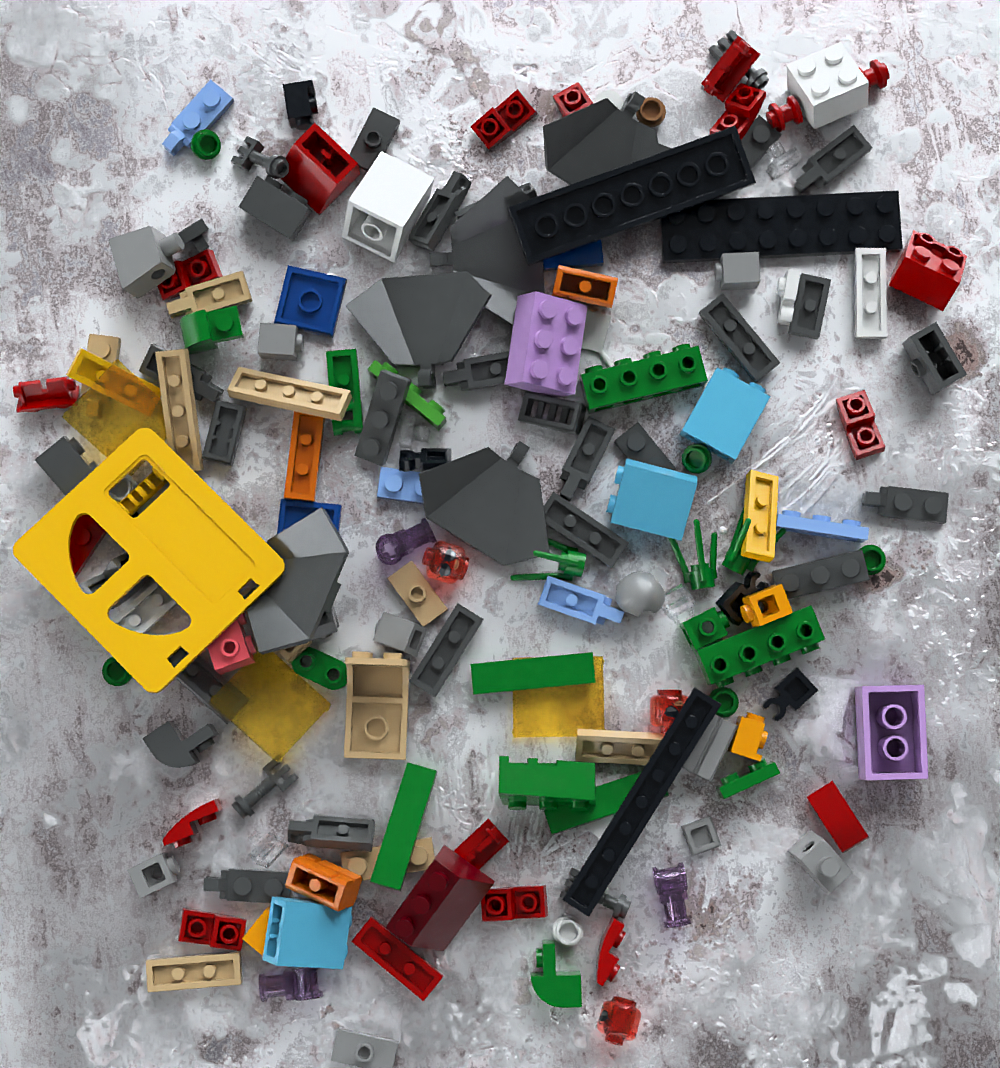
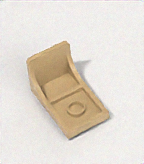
M353 651L352 657H345L347 699L344 758L406 760L410 661L403 659L404 655L402 653H383L382 659L373 658V653Z

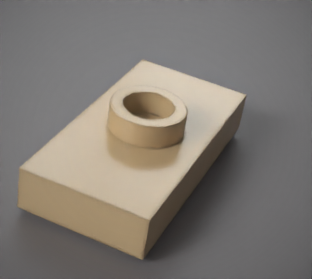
M412 560L387 578L422 626H427L448 610Z

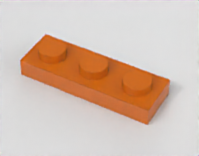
M294 411L284 492L285 499L315 502L325 424V418Z

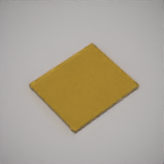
M118 359L112 362V365L62 416L63 419L106 457L112 454L140 428H150L163 441L167 439L162 400ZM145 460L139 463L128 475H134Z
M258 650L253 655L255 663L242 667L211 697L209 702L278 763L283 760L285 754L313 724L330 709L332 704L274 652L261 654Z
M593 656L596 683L513 691V737L577 736V729L606 730L604 728L603 656ZM536 657L512 658V660H516V659H526V658H536Z

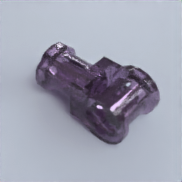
M424 517L421 519V523L407 530L402 529L393 534L382 535L377 540L375 549L382 563L394 565L401 561L402 557L414 552V549L428 542L435 543L437 540L428 521ZM387 543L392 547L397 545L394 549L395 554L392 556L388 552L382 553L385 551L384 545Z
M683 862L678 863L676 867L664 869L652 867L655 891L665 911L666 921L663 923L664 928H675L691 924V918L687 917L685 900L688 899V884ZM674 903L676 907L677 916H675Z
M293 967L285 969L283 974L266 976L264 973L259 974L258 983L261 1002H267L268 998L282 996L286 997V1001H301L322 997L323 991L319 990L317 971L320 968Z

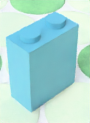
M717 367L679 435L693 443L705 445L711 453L732 464L738 457L771 396L765 394L766 390L762 386L754 382L747 384L738 379L739 375L735 371L725 367L721 370Z
M626 458L624 467L618 465L614 480L615 484H619L617 495H610L606 512L612 513L610 523L682 541L698 484L697 476Z
M272 897L262 960L276 966L343 969L344 960L348 954L347 939L349 928L353 920L352 906L345 907V909L338 912L312 899Z

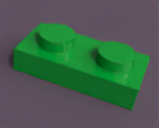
M764 758L761 761L748 765L750 771L740 776L736 771L720 778L722 784L716 786L720 798L726 799L780 774L776 763L772 761L767 763Z

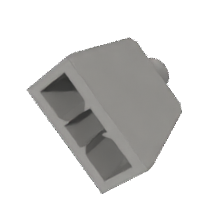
M147 226L108 240L122 289L136 298L144 296L175 273L176 268L172 255L184 249V243L177 233L166 237L153 226Z
M811 830L787 850L827 895L832 893L853 873L833 848L822 837ZM814 844L809 850H807V851L805 852V850H806L810 845Z

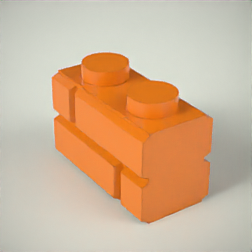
M558 265L551 296L612 308L618 278Z
M308 853L293 859L285 887L339 912L345 909V907L353 906L356 902L362 876Z

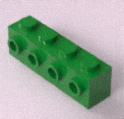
M682 344L673 347V352L661 355V351H653L644 354V359L632 362L631 358H625L615 361L613 367L603 369L602 365H596L586 368L585 373L580 375V384L588 414L705 386L708 379L699 346L690 347V344Z
M812 605L765 625L754 627L694 651L707 685L716 684L718 689L733 683L734 679L732 676L744 672L745 677H749L763 671L761 665L772 661L774 666L789 661L791 660L789 654L801 650L802 655L819 649L818 642L825 640Z

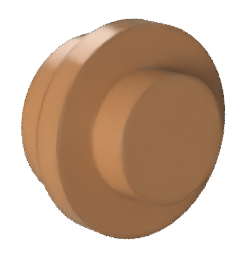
M654 97L645 98L640 109L636 112L638 121L649 127L660 125L666 115L664 104Z

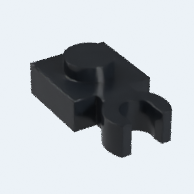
M421 448V452L401 450L399 471L407 472L420 469L421 473L452 461V448Z
M757 571L747 573L744 578V584L735 581L716 602L717 606L734 625L739 626L744 621L740 612V606L744 605L741 598L770 586L762 581L755 586L756 580L761 576Z
M796 667L773 688L779 695L776 698L765 700L761 707L767 709L771 704L777 705L778 713L772 719L779 721L785 716L788 705L796 711L818 689Z

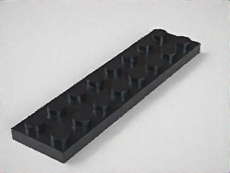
M736 126L510 206L508 211L528 266L752 186L756 181Z
M898 190L715 199L660 218L663 264L719 261L721 255L725 253L759 252V259L846 255L854 254L856 248H886V252H900L903 249Z

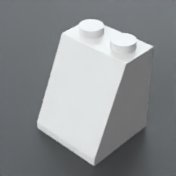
M381 151L348 201L342 237L395 263L430 197L434 177Z

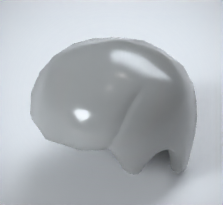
M640 571L633 572L617 584L615 600L622 611L640 617L644 611H651L653 613L659 611L665 602V591L652 574Z

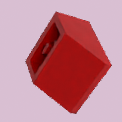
M314 123L291 147L286 156V160L289 163V172L280 179L295 193L308 200L307 205L320 215L361 173L359 164L324 130Z
M913 230L893 270L889 286L944 311L961 282L967 255L963 254L955 246H946L936 241L930 234L919 233Z

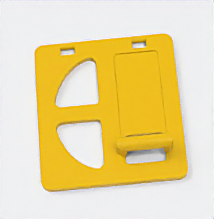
M145 427L136 430L19 538L13 546V554L17 560L149 693H159L164 690L285 572L283 559L152 429ZM144 460L148 461L152 465V472L120 502L115 501L109 495L110 490ZM169 482V487L136 518L131 517ZM82 515L91 516L129 554V560L92 594H86L80 588L74 575L70 558L71 533L77 519ZM149 576L190 616L191 624L188 628L177 633L149 635L126 629L114 623L109 618V611L144 577ZM253 580L259 586L244 599L239 591ZM182 647L189 654L173 667L168 659Z

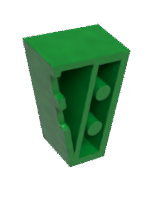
M499 756L498 793L502 804L508 805L510 810H526L527 805L539 806L540 810L546 811L557 810L558 806H570V810L574 811L589 810V806H596L595 763L556 760V763H538L537 758H527V763H509V756Z

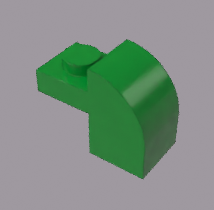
M237 306L206 312L205 309L196 311L182 317L179 321L185 349L188 348L189 355L218 349L217 343L244 337Z
M542 940V949H536V967L542 968L543 972H530L534 991L541 1000L551 1006L559 1008L582 1007L580 971L556 972L554 940Z

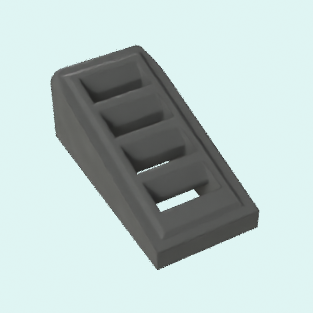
M525 391L518 421L579 436L586 413V406L579 402ZM538 401L535 417H530L533 403ZM546 404H550L547 420H544L543 415ZM558 406L563 407L559 423L555 422ZM570 409L574 410L571 424L567 425Z

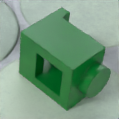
M715 607L679 624L692 651H696L728 635L726 628L730 627L722 610L717 612ZM704 622H710L713 625L711 633L703 631L702 625Z

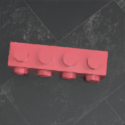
M245 613L238 617L207 647L214 670L220 675L255 663L253 653L257 652V648L252 636H246L243 625L248 624Z

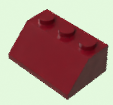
M444 845L385 928L411 947L444 951L495 881Z

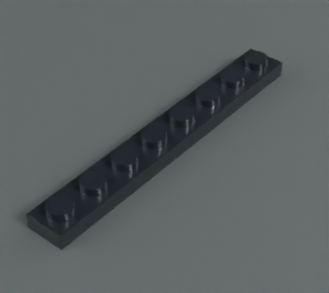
M693 688L562 898L563 901L586 916H590L715 716L721 703L697 688Z

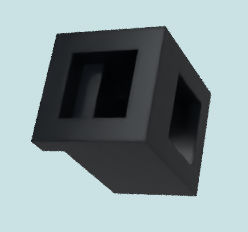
M307 80L282 84L287 116L291 128L308 130L314 124L313 115L318 114L313 81Z

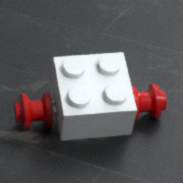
M841 42L790 63L786 66L787 89L791 95L786 97V104L778 106L776 103L769 104V111L766 112L767 122L771 125L772 129L776 128L778 132H782L785 130L786 123L793 121L796 125L803 123V113L813 129H817L868 107L869 88L874 85L879 89L887 86V80L890 78L888 68L885 63H880L877 59L870 61L869 68L863 71L857 66Z

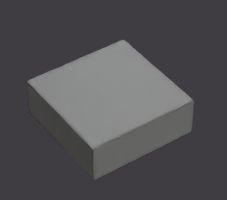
M711 816L681 826L692 856L722 846Z

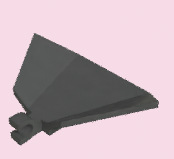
M638 92L629 93L620 110L608 98H605L544 125L543 138L546 170L571 185L660 153L656 129L633 119L634 114L643 104L645 97Z
M506 176L450 226L452 252L429 253L430 267L453 265V273L469 272L492 295L485 308L513 325L517 297L535 291L545 294L543 261L528 266L508 211V207L531 198Z
M467 271L381 278L348 303L346 307L393 365L420 367L418 386L423 387V389L436 388L435 366L444 365V363L454 360L492 295Z
M521 441L516 443L507 460H504L487 447L419 473L426 518L450 532L451 535L470 547L479 550L503 566L537 558L533 555L535 550L550 553L540 479L517 468L530 448Z
M322 507L267 540V544L283 559L285 572L246 610L259 653L261 654L310 642L314 637L323 613L330 612L341 584L337 580L349 551L326 510ZM259 585L252 588L243 598L246 599Z

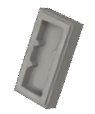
M338 1028L331 1061L361 1068H393L399 1041Z

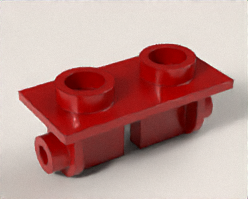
M737 36L701 83L704 86V90L711 96L714 95L721 102H724L761 54L740 36Z
M68 376L46 379L47 389L42 388L40 380L19 382L18 385L13 386L14 397L18 398L16 412H38L44 409H65L70 406H76L78 404L80 387L76 386V381L69 379Z
M488 818L454 852L477 869H480L509 840Z

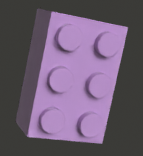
M537 291L518 296L505 385L556 398L575 395L588 305Z
M924 685L855 687L859 779H928Z

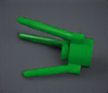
M744 508L730 547L722 562L723 566L742 576L746 569L753 572L760 561L741 556V546L751 524L750 518H747L743 524ZM781 528L776 534L775 544L786 533L785 528Z
M695 519L693 523L698 564L690 566L691 572H689L676 540L668 538L682 570L684 583H690L691 590L715 587L714 579L718 578L716 571L717 533L713 532L711 534L710 562L705 563L700 522L698 519Z
M548 538L550 546L563 552L560 555L535 550L533 555L558 562V570L563 572L511 575L510 579L513 581L546 580L549 575L558 579L572 581L573 576L582 577L586 554L578 552V548L570 547Z

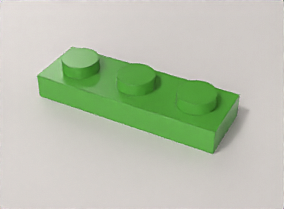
M377 360L368 368L369 374L376 380H378L379 373L383 369L399 374L389 363L384 362L381 365ZM411 382L405 404L439 431L447 422L446 417L443 415L445 410L434 400L431 399L428 403L419 396L422 391Z

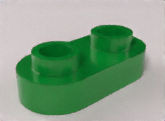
M313 647L306 648L291 662L293 670L298 675L325 688L339 690L347 685L346 664ZM304 656H310L312 659L309 667H303L301 664V659ZM331 669L339 671L340 675L337 680L333 681L329 678L328 674Z

